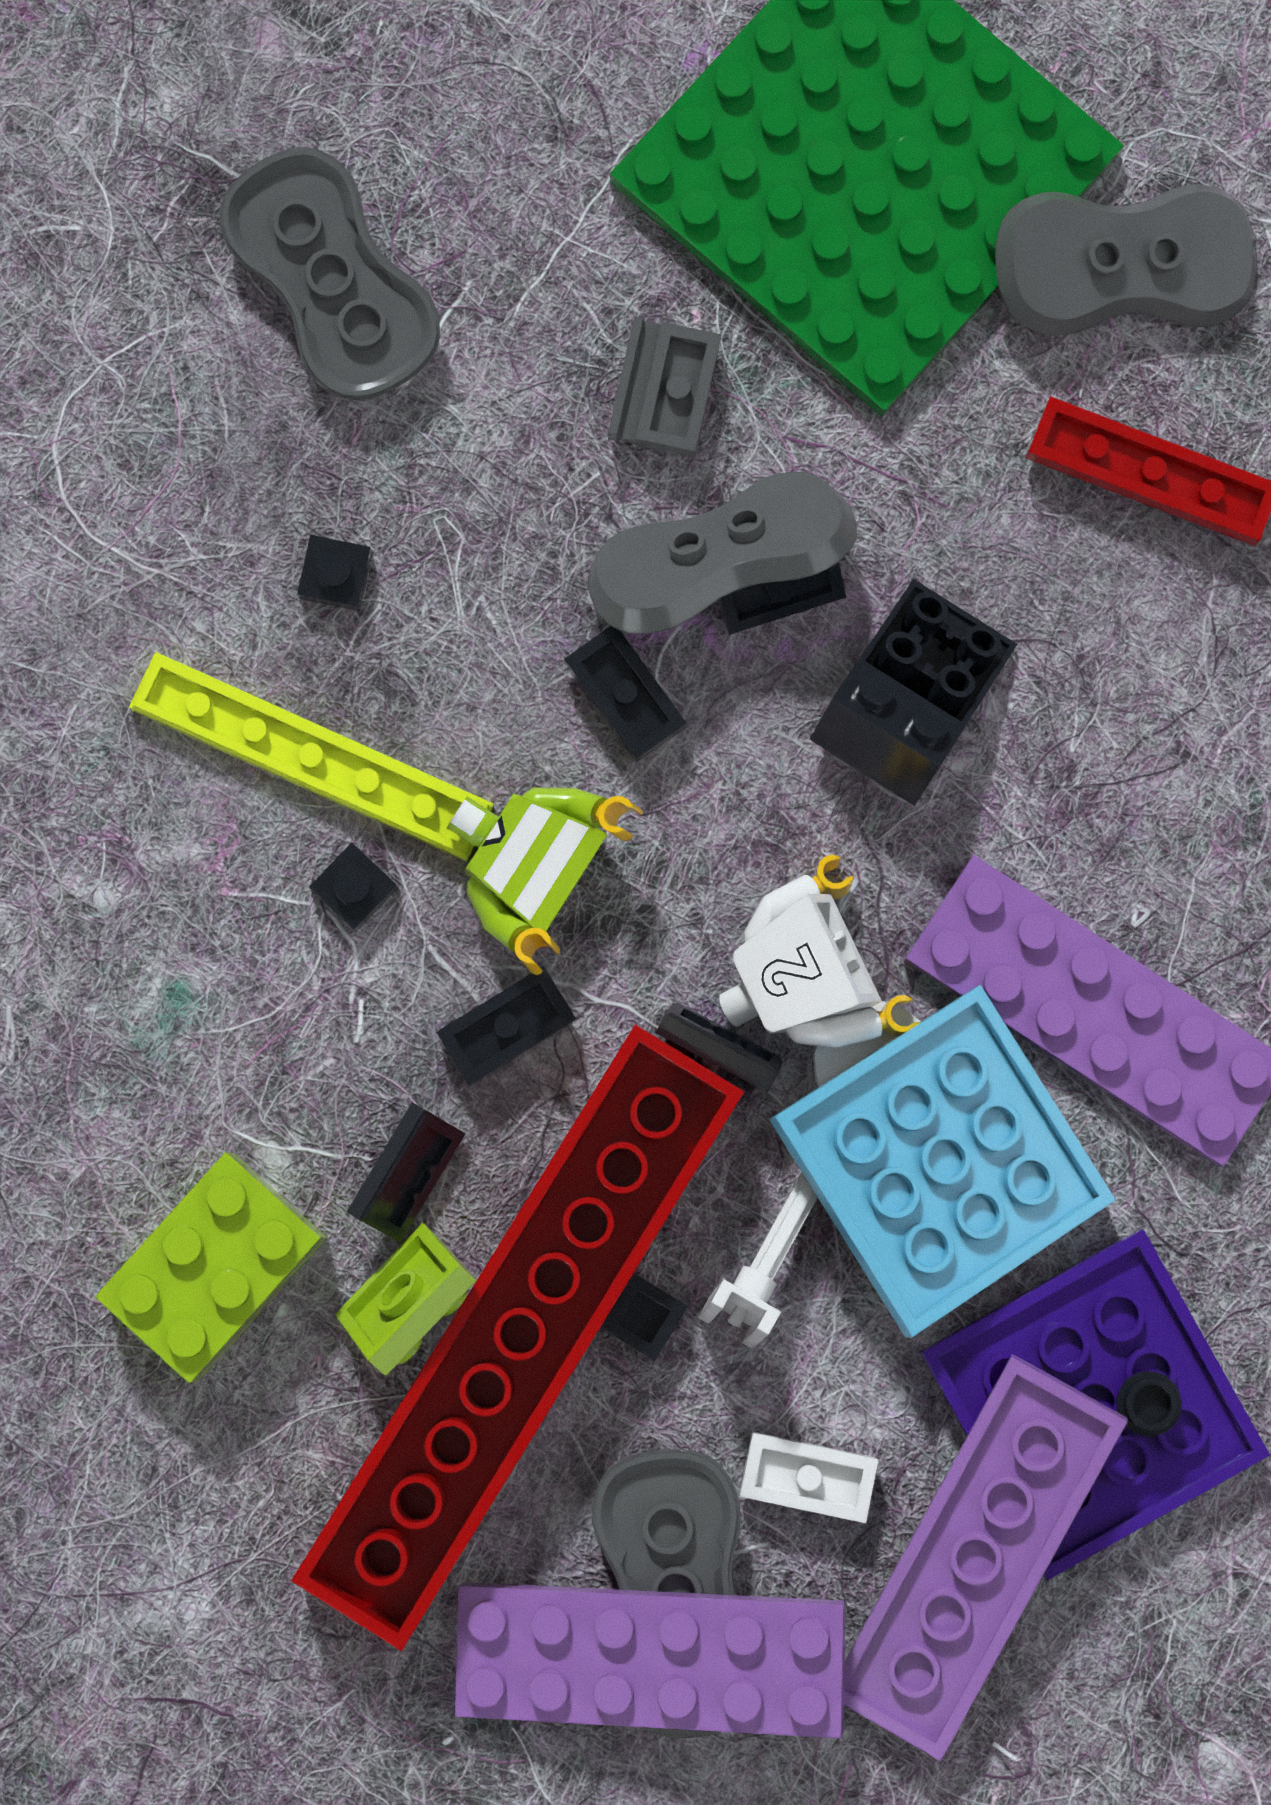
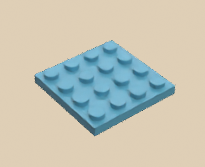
M981 985L963 994L921 1021L912 1029L899 1035L769 1119L905 1338L914 1337L1116 1200Z

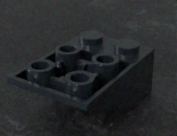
M913 579L832 698L809 740L915 806L1018 644Z

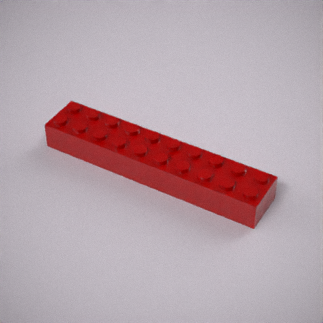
M636 1024L634 1025L291 1582L398 1650H403L744 1093L743 1090Z

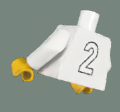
M825 856L819 862L816 876L811 878L808 875H803L762 898L744 931L745 943L733 953V961L743 982L723 992L719 997L725 1016L734 1026L739 1027L759 1016L764 1028L770 1034L787 1032L789 1037L798 1044L840 1048L878 1038L881 1036L882 1030L891 1035L899 1036L919 1024V1022H914L908 1026H900L892 1019L891 1011L893 1006H901L913 1001L912 998L906 995H898L892 998L882 1007L881 1011L877 1012L872 1007L882 1002L833 900L840 899L849 893L854 876H849L840 883H832L824 876L826 872L832 871L840 865L841 858L839 856Z

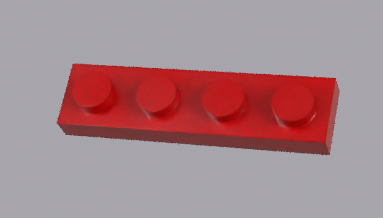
M1051 396L1045 405L1025 459L1252 546H1256L1261 540L1271 513V480Z

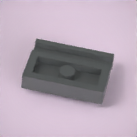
M634 316L609 426L608 440L617 441L619 439L635 443L636 446L695 458L722 334L661 322V324L644 321L643 317Z

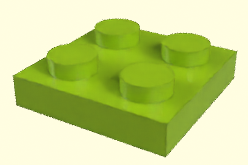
M422 1222L334 1315L366 1359L386 1376L397 1364L408 1361L421 1346L423 1336L442 1317L452 1314L462 1305L467 1296L468 1289L477 1280L443 1241Z

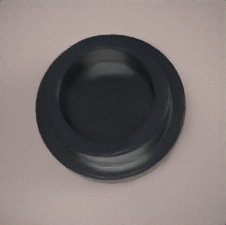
M1153 1371L1137 1372L1129 1376L1121 1384L1117 1392V1412L1127 1417L1128 1422L1125 1426L1129 1430L1142 1436L1152 1437L1164 1434L1176 1424L1181 1413L1182 1401L1179 1390L1168 1377L1161 1373Z

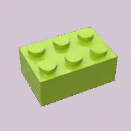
M225 1152L95 1295V1298L190 1384L201 1380L328 1237L234 1153Z

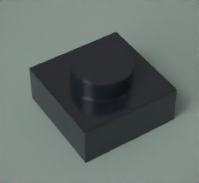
M310 535L297 592L299 599L360 611L373 553L371 547Z
M352 842L309 886V889L355 932L399 888Z
M633 1273L600 1328L655 1361L688 1306Z

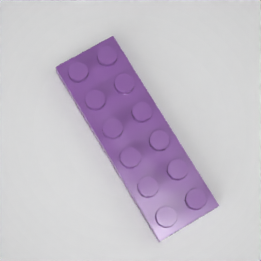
M975 855L970 858L904 959L906 963L958 997L981 985L1010 1031L1218 1167L1225 1166L1271 1093V1048Z
M1011 1355L845 1658L844 1705L935 1759L942 1760L1127 1424V1417L1016 1355Z
M463 1582L458 1586L455 1717L841 1738L844 1733L846 1601Z

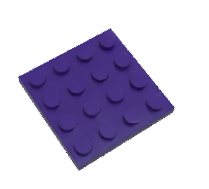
M1138 1229L919 1351L966 1437L1012 1354L1116 1412V1396L1121 1384L1129 1376L1137 1372L1153 1371L1161 1373L1168 1377L1178 1388L1182 1401L1181 1413L1176 1424L1169 1431L1150 1437L1136 1434L1126 1426L1124 1427L1043 1574L1047 1581L1270 1456L1144 1229Z

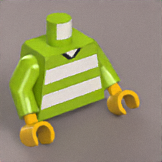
M533 787L522 796L513 793L499 817L469 797H466L447 826V829L478 848L464 872L470 877L466 892L484 930L509 950L516 953L517 957L531 973L538 975L543 972L532 960L536 950L541 947H550L557 955L560 953V948L546 931L606 838L607 833L598 828L605 829L621 841H629L633 838L634 835L618 827V820L625 812L632 811L642 815L643 811L625 797L614 796L608 799L577 788Z

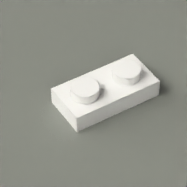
M752 1431L739 1495L744 1498L866 1523L878 1459Z

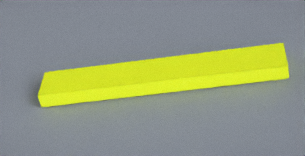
M158 652L154 653L129 706L133 712L468 863L476 846L447 829V826L466 797H469L491 812L494 809V804Z

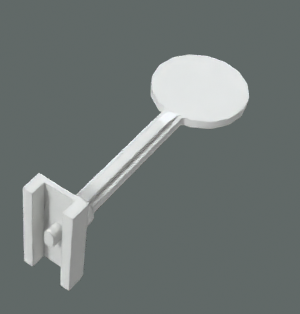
M882 1001L872 1007L878 1012L881 1011L887 1002ZM893 1006L891 1015L896 1024L908 1026L914 1022H921L905 1008ZM882 1030L881 1036L878 1038L840 1048L816 1046L813 1062L815 1081L818 1087L898 1036L891 1035ZM802 1172L751 1266L742 1267L734 1284L723 1280L709 1296L698 1316L699 1319L709 1324L723 1310L731 1315L728 1319L730 1324L736 1327H740L742 1322L750 1325L751 1327L742 1343L752 1349L769 1335L781 1311L767 1304L777 1286L773 1278L817 1199L815 1192Z

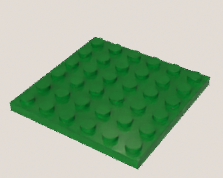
M769 0L610 172L609 176L612 185L883 418L999 289L995 262L996 241L1002 220L1009 210L1023 199L1044 192H1061L1082 197L1118 158L1124 145L954 0Z

